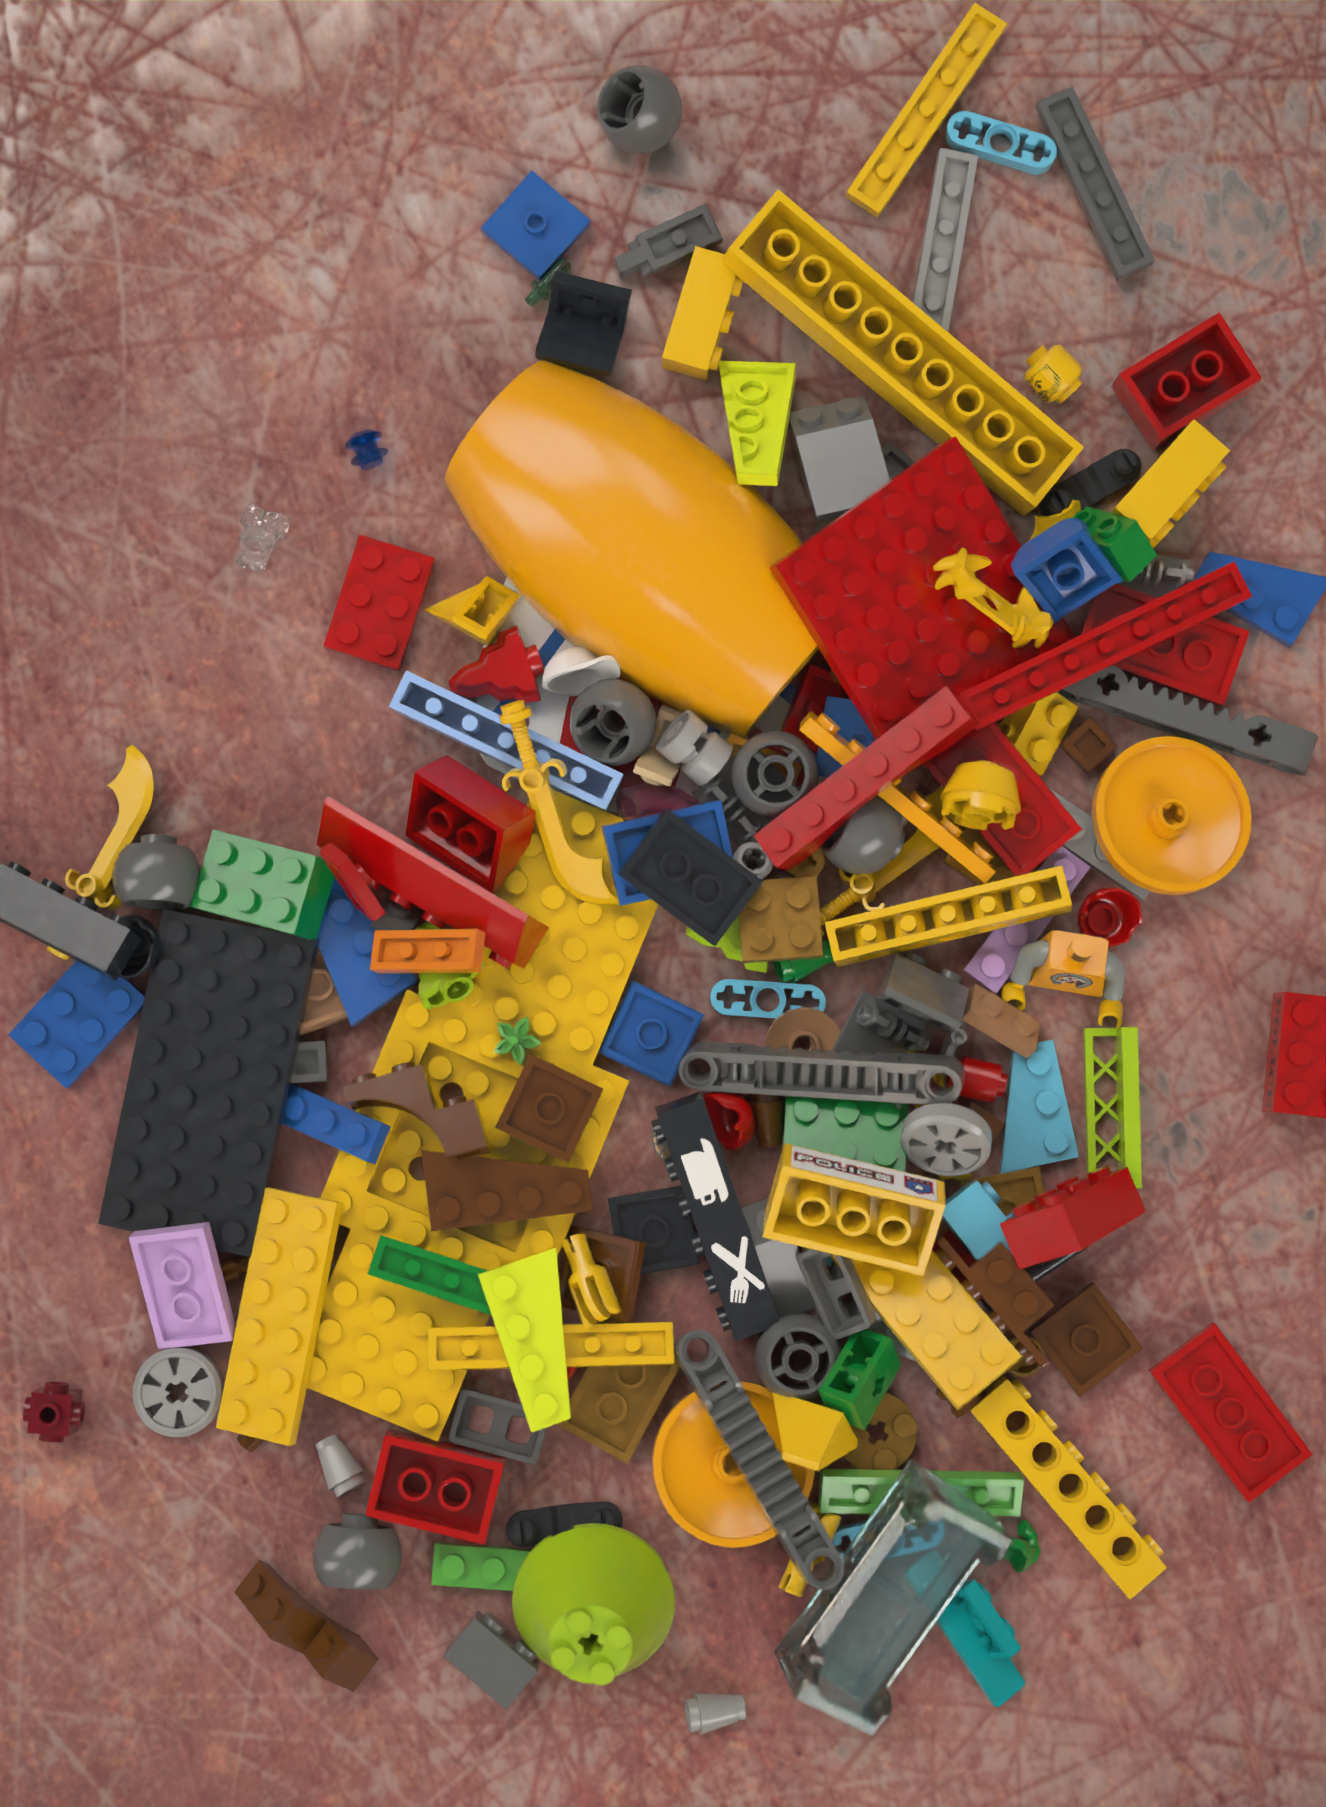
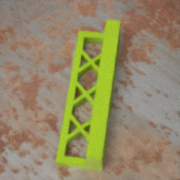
M1138 1027L1084 1028L1086 1172L1088 1174L1096 1170V1163L1108 1152L1118 1162V1169L1128 1167L1136 1188L1142 1189ZM1093 1036H1115V1054L1105 1064L1093 1053ZM1094 1062L1100 1067V1069L1095 1073V1075ZM1114 1062L1116 1066V1074L1109 1069V1067ZM1104 1072L1116 1082V1093L1106 1104L1094 1093V1083ZM1095 1102L1101 1107V1109L1096 1114ZM1115 1102L1117 1104V1114L1110 1109ZM1105 1112L1117 1122V1133L1107 1144L1095 1133V1123ZM1096 1142L1103 1147L1097 1154ZM1116 1142H1118V1154L1111 1148Z

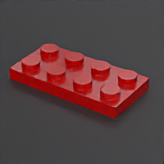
M1116 583L1092 598L1079 636L1157 598ZM1211 617L1114 665L1126 674L1222 707L1227 699L1250 631Z
M995 722L974 733L970 731L950 748L924 762V765L943 788L947 785L956 767L966 762L990 761L1010 770L1015 775L1021 811L1016 814L1014 826L1004 830L1001 827L1002 823L987 824V830H978L1015 876L1028 874L1083 830Z
M1211 1322L1148 1370L1246 1502L1250 1503L1313 1455L1215 1323Z

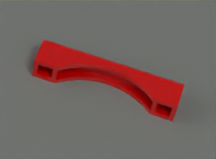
M945 686L753 836L776 868L790 871L820 848L850 816L877 794L917 766L950 748L980 725V722L955 690Z

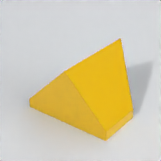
M486 576L481 583L423 610L483 645L489 646L494 643L498 633L515 607L520 594Z
M772 1392L783 1450V1460L819 1471L857 1448L858 1439L843 1412Z

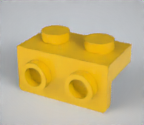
M1056 692L1003 718L998 726L1037 774L1042 777L1079 707Z

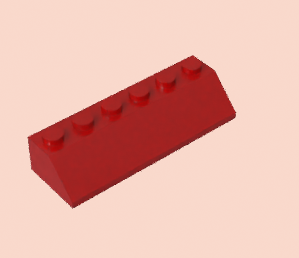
M329 796L325 800L317 846L323 848L331 842L349 857L353 865L358 863L366 871L372 880L368 886L378 890L381 884L393 891L389 897L390 899L409 910L413 904L424 909L425 913L422 918L438 928L443 929L447 923L455 929H478L485 932L484 946L492 950L488 958L508 970L512 963L525 969L547 932L548 926Z

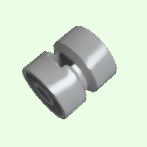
M687 710L679 715L664 731L657 743L656 749L672 764L682 763V772L697 785L702 786L722 769L728 761L733 748L717 732L707 733V724L694 712Z

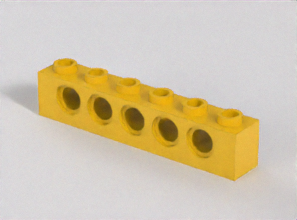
M1058 866L825 922L833 960L837 967H842L1072 912V902L1063 866Z
M1001 1375L984 1389L987 1392L986 1395L970 1412L1120 1590L1131 1600L1167 1568L1159 1559L1164 1553L1163 1550L1149 1534L1141 1538L1132 1527L1138 1521L1122 1502L1116 1507L1106 1496L1111 1489L1095 1471L1089 1476L1079 1463L1085 1458L1069 1440L1064 1444L1060 1442L1053 1433L1058 1426L1043 1409L1036 1413L1027 1403V1400L1032 1395L1017 1378L1010 1382L1005 1376ZM1013 1411H1022L1025 1414L1024 1426L1017 1431L1008 1430L1006 1427L1008 1415ZM1041 1442L1050 1443L1052 1448L1050 1457L1043 1462L1034 1461L1032 1457L1034 1447ZM1066 1474H1076L1078 1478L1077 1487L1070 1493L1060 1492V1479ZM1094 1505L1103 1506L1104 1516L1102 1520L1096 1524H1088L1085 1519L1087 1510ZM1119 1537H1129V1550L1123 1555H1114L1112 1552L1114 1541Z

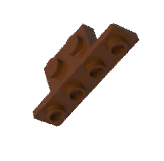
M941 1235L937 1236L934 1241L940 1248L934 1253L949 1271L955 1267L960 1270L966 1278L961 1285L976 1303L983 1298L993 1311L987 1316L1003 1334L1010 1330L1019 1343L1014 1348L1020 1353L1025 1362L1031 1366L1036 1361L1043 1369L1048 1366L1049 1362L1024 1334V1331L1055 1305L1024 1268L1018 1269L1013 1255L1000 1241L968 1267L946 1239Z

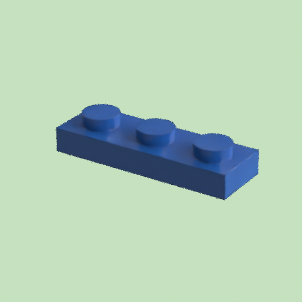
M290 1084L282 1124L364 1161L376 1164L391 1126L300 1086Z

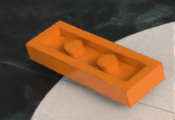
M478 929L376 930L374 932L370 970L376 973H481L485 932Z

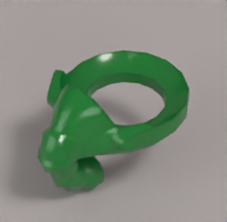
M1024 1519L1017 1525V1534L1025 1537L1026 1541L1008 1535L992 1533L978 1535L975 1541L976 1547L993 1553L996 1559H1009L1014 1570L1019 1573L1027 1571L1031 1564L1036 1563L1041 1553L1037 1533L1030 1522Z

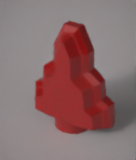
M514 626L498 633L497 642L483 648L479 660L463 666L448 683L451 692L461 697L476 699L491 695L499 702L515 699L516 701L524 700L525 704L541 701L536 678L543 676L544 667L536 644L526 647L519 628Z

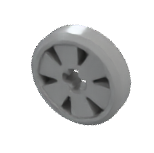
M934 1103L919 1107L906 1117L902 1126L900 1144L901 1149L906 1153L907 1159L917 1167L933 1174L959 1176L974 1172L987 1162L991 1151L992 1132L987 1122L974 1111L955 1104Z
M187 1346L166 1348L147 1359L139 1369L133 1385L135 1409L141 1420L153 1431L168 1437L189 1436L206 1427L218 1414L224 1382L219 1368L204 1352ZM181 1382L185 1383L188 1387L184 1391L188 1394L187 1400L184 1398H179L176 1401L172 1400L170 1394L173 1391L169 1389L170 1384L178 1385Z

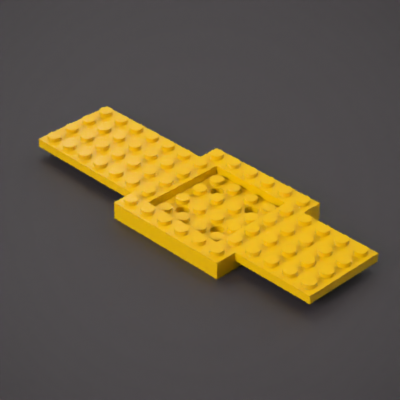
M552 790L569 843L575 850L585 856L592 858L605 857L603 863L604 876L608 886L616 894L601 826L626 820ZM528 801L527 806L532 809L530 801ZM535 820L530 845L500 889L493 893L495 896L549 927L525 969L512 963L508 970L488 958L492 950L484 946L482 960L484 966L481 969V973H478L472 979L473 990L465 999L458 1002H448L444 1006L426 1009L423 1007L419 994L406 990L372 1073L379 1077L392 1073L391 1068L401 1063L415 1062V1066L422 1064L428 1073L437 1109L444 1108L441 1090L444 1085L450 1082L460 1085L463 1090V1097H466L467 1101L474 1099L479 1106L491 1153L477 1157L588 1169L590 1179L629 1084V1080L595 1067L593 1064L658 904L649 899L623 906L618 905V903L599 905L583 901L570 894L558 882L550 868ZM528 1017L530 1029L527 1035L535 1036L542 1044L536 1048H525L526 1057L522 1065L514 1060L512 1050L505 1054L494 1053L497 1044L506 1039L499 1033L498 1022L508 1023L515 1027L519 1020ZM530 1054L604 1089L569 1163L495 1128ZM388 1107L359 1108L356 1110L357 1112L391 1127L376 1164L364 1161L340 1150L320 1197L343 1203L339 1224L351 1230L326 1288L307 1388L438 1442L468 1370L428 1371V1328L486 1327L490 1315L368 1275L367 1273L380 1235L490 1271L555 1247L558 1258L562 1248L561 1243L565 1240L576 1213L431 1231L425 1180H418L413 1177L410 1165L415 1158L422 1157L421 1150L445 1153L438 1136L427 1124L407 1112Z

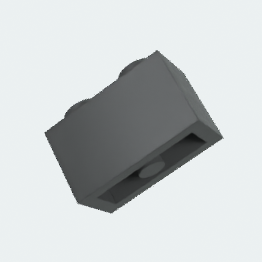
M477 1610L446 1648L444 1658L507 1710L538 1672L540 1662L535 1659L537 1655L522 1639L515 1642L504 1633L507 1628L497 1617L491 1613H487L484 1616Z

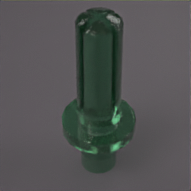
M561 258L539 282L536 280L531 282L530 285L533 290L525 298L528 305L534 307L541 298L544 300L550 298L549 291L551 290L553 278L548 284L547 282L555 274V271H558L567 261L565 258ZM567 262L559 272L566 273L571 268L570 263Z

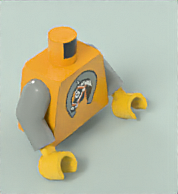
M1054 930L1039 941L1027 943L1021 948L1010 975L1012 982H1008L1001 987V999L1005 1002L1016 999L1017 1009L1023 1011L1026 1007L1024 985L1100 998L1103 996L1106 999L1099 1005L1098 1024L1102 1026L1105 1016H1114L1117 1019L1116 1028H1119L1122 1024L1123 1005L1119 1000L1123 998L1126 968L1124 962L1114 952L1108 951L1109 940L1086 934Z

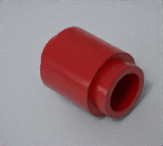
M963 1056L962 1059H957L965 1070V1080L959 1096L993 1103L996 1096H1003L1007 1074L1001 1073V1064ZM947 1074L946 1087H950L953 1085V1080Z

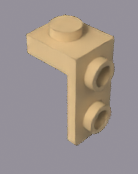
M662 705L658 713L654 738L648 749L640 755L633 769V772L641 775L645 782L655 786H662L663 784L671 786L682 763L672 764L656 749L657 743L664 731L682 714V712Z

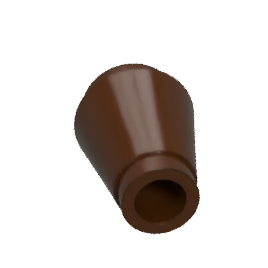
M750 1094V1099L748 1100L751 1102L756 1117L755 1133L758 1138V1146L772 1147L781 1145L786 1097Z

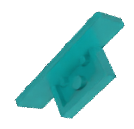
M928 1550L904 1570V1575L992 1706L1000 1707L1025 1685V1680L1010 1660L1012 1656L1022 1649L1014 1638L1016 1636L1015 1630L1005 1618L1000 1617L991 1604L992 1597L989 1591L982 1584L978 1583L975 1579L957 1581L937 1550Z

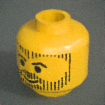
M1042 344L1025 360L1030 367L1024 374V381L1045 403H1051L1056 400L1061 404L1083 383L1079 379L1082 374L1081 365L1060 344L1054 345L1048 350Z

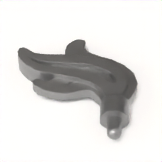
M962 1020L959 1030L948 1032L939 1055L954 1057L959 1044H963L967 1040L965 1021Z

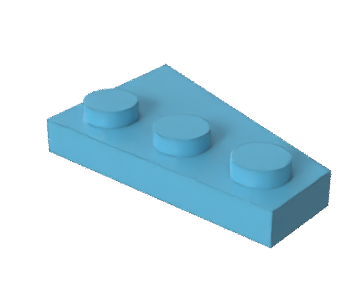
M1053 1039L1038 1042L1036 1051L1027 1059L1012 1050L1007 1090V1110L1004 1122L1006 1125L1003 1128L1004 1139L999 1173L1079 1157Z

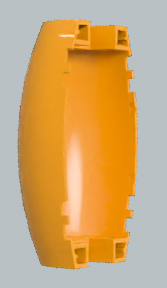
M542 360L528 367L505 387L474 423L453 455L445 474L447 489L460 508L470 529L480 540L491 559L494 560L499 569L506 575L509 582L529 605L573 646H583L596 657L613 656L620 666V676L617 679L633 683L641 688L647 696L663 705L682 713L691 710L708 727L721 730L729 735L732 732L746 739L770 711L773 701L818 650L820 651L769 569L771 565L802 544L795 532L754 486L737 484L735 469L724 458L681 425L640 400L595 378Z

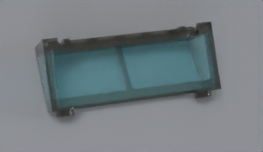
M910 1459L841 1556L844 1564V1575L841 1581L831 1589L817 1590L774 1651L795 1699L873 1736L880 1725L889 1718L892 1711L889 1686L978 1562L985 1566L994 1565L1006 1555L1008 1547L1013 1540L1001 1522L927 1468Z

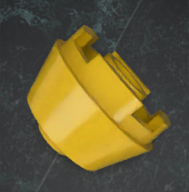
M990 761L959 764L940 795V799L943 802L941 812L943 816L952 813L955 815V824L978 830H987V824L1002 823L1001 827L1004 830L1010 829L1014 826L1016 814L1021 811L1015 775L1010 770Z

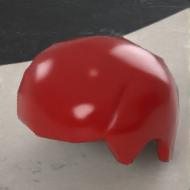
M1116 887L1099 888L1091 892L1082 902L1077 914V924L1080 933L1109 940L1108 948L1121 945V943H1127L1134 930L1142 924L1143 920L1140 902L1131 892Z
M715 1091L705 1093L703 1099L718 1142L722 1143L727 1150L736 1151L743 1149L754 1136L756 1130V1117L751 1102L742 1093Z

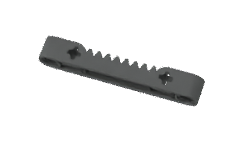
M1115 665L1057 692L1068 700L1181 738L1190 739L1205 746L1293 775H1306L1318 739L1316 734L1266 716L1257 715L1244 722V714L1239 713L1229 720V710L1223 708L1214 715L1212 703H1208L1199 710L1198 699L1195 697L1184 705L1183 693L1179 692L1171 699H1168V688L1164 687L1156 694H1153V683L1150 682L1141 689H1138V678L1133 677L1128 682L1124 672ZM1103 679L1108 681V688L1112 689L1107 695H1103L1101 693L1102 687L1097 685ZM1254 730L1258 731L1257 738L1262 740L1256 746L1253 745L1254 738L1248 735Z
M703 1041L693 1045L679 1065V1075L683 1083L689 1088L699 1091L927 1105L952 1103L960 1095L965 1080V1070L961 1062L948 1055L922 1053H889L884 1055L881 1052L869 1055L863 1051L853 1054L851 1051L836 1053L835 1050L820 1052L819 1049L804 1051L803 1048L788 1050L787 1047L772 1049L771 1046L761 1048L754 1044ZM697 1058L704 1059L710 1065L711 1072H700L694 1066L693 1060ZM936 1073H946L952 1078L953 1085L941 1087L935 1083L933 1075Z
M705 1330L684 1332L675 1344L674 1353L677 1362L797 1572L806 1583L817 1589L828 1590L835 1587L844 1575L842 1558L818 1516L808 1503L807 1498L800 1490V1486L792 1476L790 1468L782 1459V1454L776 1448L774 1440L768 1434L766 1426L760 1420L756 1409L752 1406L748 1395L745 1393L739 1378L719 1343L711 1333ZM695 1338L702 1340L707 1348L704 1359L699 1362L690 1360L686 1353L688 1343ZM724 1381L722 1385L710 1391L711 1388ZM826 1556L830 1562V1570L824 1577L815 1578L811 1572V1565L817 1557Z

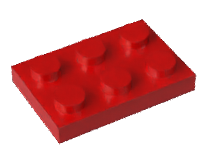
M359 534L323 647L400 672L436 561L435 558Z

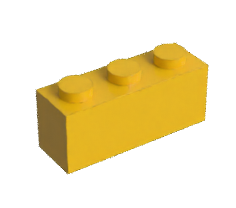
M695 246L662 355L663 369L707 381L710 369L717 371L723 348L717 346L721 332L729 333L734 316V311L728 309L732 296H740L744 283L743 280L722 264L725 254Z

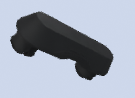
M1130 449L1116 450L1054 485L1039 503L1041 514L1049 516L1061 513L1062 510L1070 506L1073 500L1080 501L1081 510L1086 506L1090 507L1120 488L1133 482L1141 472L1139 456Z
M606 1501L555 1505L514 1513L506 1524V1533L512 1544L518 1547H535L549 1535L553 1537L574 1529V1525L597 1523L621 1528L623 1517L615 1504Z

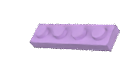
M1061 846L1045 859L1037 871L1063 866L1069 894H1071L1090 869V866ZM1054 916L991 931L962 971L990 992L996 994L1011 975L1021 948L1027 943L1035 942Z

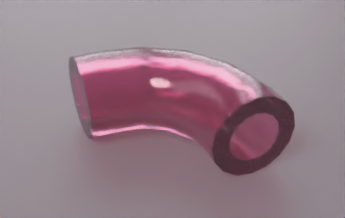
M649 783L635 784L619 790L616 795L617 810L623 821L661 813L664 808L675 810L701 804L697 799L680 788L664 784L662 786H655Z

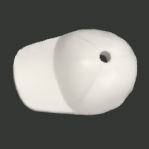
M583 646L568 647L551 658L543 674L542 688L560 695L579 696L586 687L600 680L619 678L620 666L613 656L596 657Z

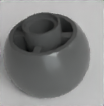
M647 65L627 66L613 74L606 81L600 92L597 104L599 125L607 139L621 150L634 154L654 152L666 145L678 130L682 117L680 93L672 79L661 70Z
M600 680L586 687L575 700L570 713V732L575 745L583 755L604 765H625L639 758L648 749L656 731V713L649 697L641 688L625 680ZM615 710L624 718L625 721L621 720L617 716Z
M778 730L760 733L746 741L739 749L733 761L731 772L735 793L742 804L751 812L773 819L777 818L817 787L819 782V765L809 745L801 738L789 732ZM768 747H782L791 751L787 758L780 755L764 758L759 751ZM752 758L760 764L758 769L760 785L754 792L747 781V768ZM796 758L799 759L803 767V783L799 791L791 784L794 778V768L791 763ZM780 763L786 768L787 779L783 784L774 786L765 780L764 770L769 764ZM765 790L770 792L787 790L793 798L782 803H770L760 799L759 796Z
M877 794L850 816L824 842L821 848L826 857L836 867L846 872L860 875L880 871L889 861L897 857L902 848L905 838L902 814Z
M159 834L141 836V843L128 844L119 853L112 873L113 886L117 897L125 906L148 910L186 909L191 905L201 869L194 852L188 847L177 845L176 837Z
M795 1313L779 1317L780 1321L773 1324L768 1330L763 1331L757 1341L754 1357L758 1377L771 1393L774 1392L785 1397H795L805 1401L817 1399L820 1397L819 1388L842 1351L839 1339L834 1340L832 1334L825 1327L824 1322L815 1316ZM805 1331L814 1334L819 1340L812 1346L807 1341L801 1339L793 1340L790 1333ZM784 1337L787 1344L783 1347L780 1355L781 1363L771 1364L773 1348L780 1338ZM797 1349H803L810 1353V1363L803 1370L792 1369L788 1363L790 1354ZM825 1352L826 1358L824 1361L823 1368L818 1373V1375L815 1378H813L812 1376L815 1374L819 1366L818 1355ZM786 1372L793 1379L806 1380L807 1382L792 1384L783 1381L778 1376Z
M342 1513V1523L326 1524L321 1529L313 1549V1566L321 1584L346 1589L375 1590L389 1588L395 1581L402 1562V1546L394 1528L378 1525L379 1519L365 1516V1513Z

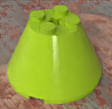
M589 1523L574 1525V1529L553 1537L549 1535L529 1552L521 1564L515 1579L512 1608L519 1634L525 1644L541 1661L572 1680L581 1683H595L602 1686L612 1682L614 1677L640 1666L659 1649L672 1625L675 1594L673 1582H671L670 1576L663 1564V1559L650 1544L623 1528L607 1524Z

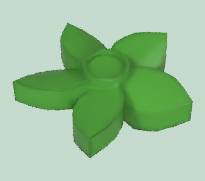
M528 1017L519 1020L515 1027L508 1023L498 1022L499 1033L506 1039L497 1044L494 1053L505 1054L512 1050L514 1060L522 1065L526 1057L525 1048H536L542 1044L535 1036L527 1035L530 1029Z

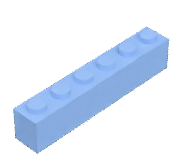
M409 671L405 672L389 705L394 712L513 769L524 770L510 723L501 724L499 714ZM528 729L538 762L545 764L550 759H559L566 765L567 774L564 777L560 776V772L556 767H548L550 786L588 805L609 812L625 779L624 774Z

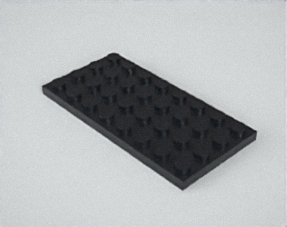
M163 909L158 932L161 944L160 955L150 970L98 1224L135 1232L209 1222L216 1250L251 1257L264 1191L266 1187L270 1186L320 940H309L295 935Z

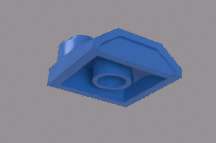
M1077 518L1064 519L1022 545L1011 563L1016 577L1042 609L1050 613L1054 623L1060 621V618L1109 587L1123 581L1119 572L1091 536L1085 522Z

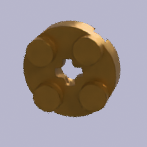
M885 1393L868 1423L871 1425H876L878 1421L885 1423L883 1430L887 1435L883 1440L878 1438L875 1442H871L868 1440L870 1437L868 1431L851 1426L858 1439L857 1448L844 1456L858 1469L894 1470L902 1465L914 1450L917 1440V1423L909 1407L892 1393Z

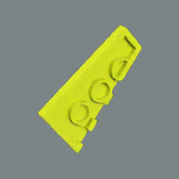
M720 361L719 374L737 484L778 486L797 375L796 363Z
M555 1247L478 1274L531 1432L571 1419L557 1252Z

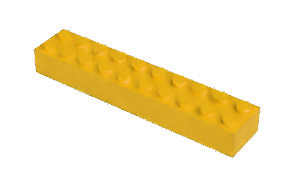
M779 189L728 248L722 264L935 443L940 445L948 438L956 436L983 483L1023 517L1036 508L1084 448Z

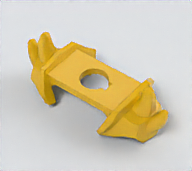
M961 548L957 554L947 556L933 566L935 571L945 570L938 577L934 587L940 590L945 586L954 585L955 596L958 599H966L1012 634V640H1014L1012 646L1014 648L1023 647L1032 639H1035V647L1039 648L1046 641L1049 629L1053 625L1050 613L1039 610L1033 596L1024 586L1019 592L1017 603L1010 604L975 577V571L991 564L988 557L967 554L965 548ZM982 596L989 598L996 606L997 611L992 609Z

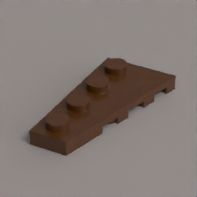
M421 1150L431 1231L593 1211L588 1169L474 1157L452 1164L445 1153Z

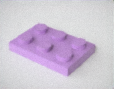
M209 1222L135 1231L130 1235L129 1241L158 1349L233 1341L236 1325Z

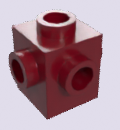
M45 1382V1386L32 1391L31 1397L26 1398L23 1407V1421L28 1422L27 1433L39 1434L40 1441L63 1442L64 1437L77 1432L79 1427L83 1425L85 1417V1402H81L83 1390L69 1389L70 1384L65 1382ZM49 1407L54 1409L56 1413L55 1420L47 1419Z

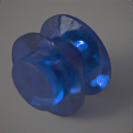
M366 429L353 434L344 445L345 449L354 450L356 456L350 462L352 466H360L362 470H368L384 462L383 457L388 454V449L378 448L377 441L382 437L381 432Z

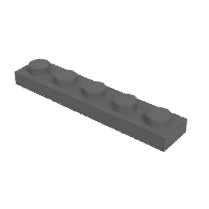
M1073 86L1038 101L1035 107L1048 136L1056 145L1060 162L1116 280L1118 281L1152 266L1155 259Z

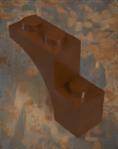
M415 1062L401 1063L391 1068L392 1073L376 1077L375 1073L360 1075L352 1079L353 1084L343 1087L346 1101L353 1110L364 1107H388L407 1112L423 1121L436 1133L444 1148L446 1157L452 1164L491 1153L479 1106L475 1100L467 1101L466 1097H456L443 1102L444 1108L437 1109L429 1076L422 1064L415 1066Z
M258 1560L234 1591L271 1640L302 1653L321 1678L354 1692L379 1660L360 1635L348 1630L319 1611L288 1585L270 1564Z

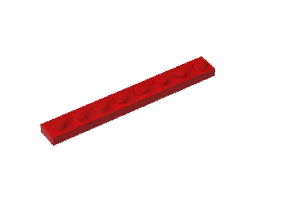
M1235 561L959 693L960 697L980 722V725L971 732L974 733L1248 600L1252 595Z

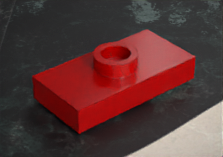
M331 842L319 850V855L355 908L371 921L378 920L386 913L368 887L372 882L371 878L358 863L353 865L349 857Z

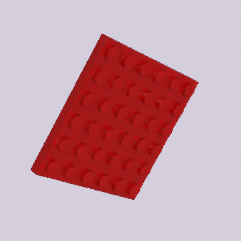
M956 436L942 442L769 567L875 740L884 735L945 686L950 687L959 694L1076 638L1064 617H1062L1057 623L1053 622L1046 641L1039 648L1035 647V639H1032L1025 646L1016 649L1012 646L1014 642L1012 634L966 599H958L955 596L954 585L945 586L940 590L934 587L938 577L945 570L935 571L933 566L939 560L957 554L961 548H965L967 554L985 556L990 559L991 564L975 571V577L1010 604L1017 603L1019 592L1024 586L1016 577L1011 567V563L1021 545ZM982 596L988 605L997 611L994 603L989 598ZM1035 600V603L1039 610L1045 612L1042 609V607L1038 604V602Z

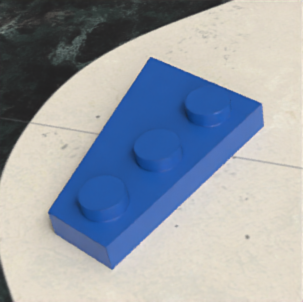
M1210 551L1204 558L1192 581L1235 561L1252 597L1226 611L1286 647L1292 646L1326 589V577Z

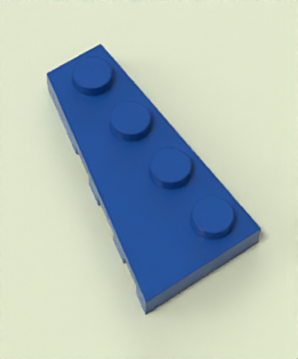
M334 877L316 940H320L319 949L353 1029L418 982L413 973H376L370 970L374 932L379 929L370 926L372 921L355 908Z

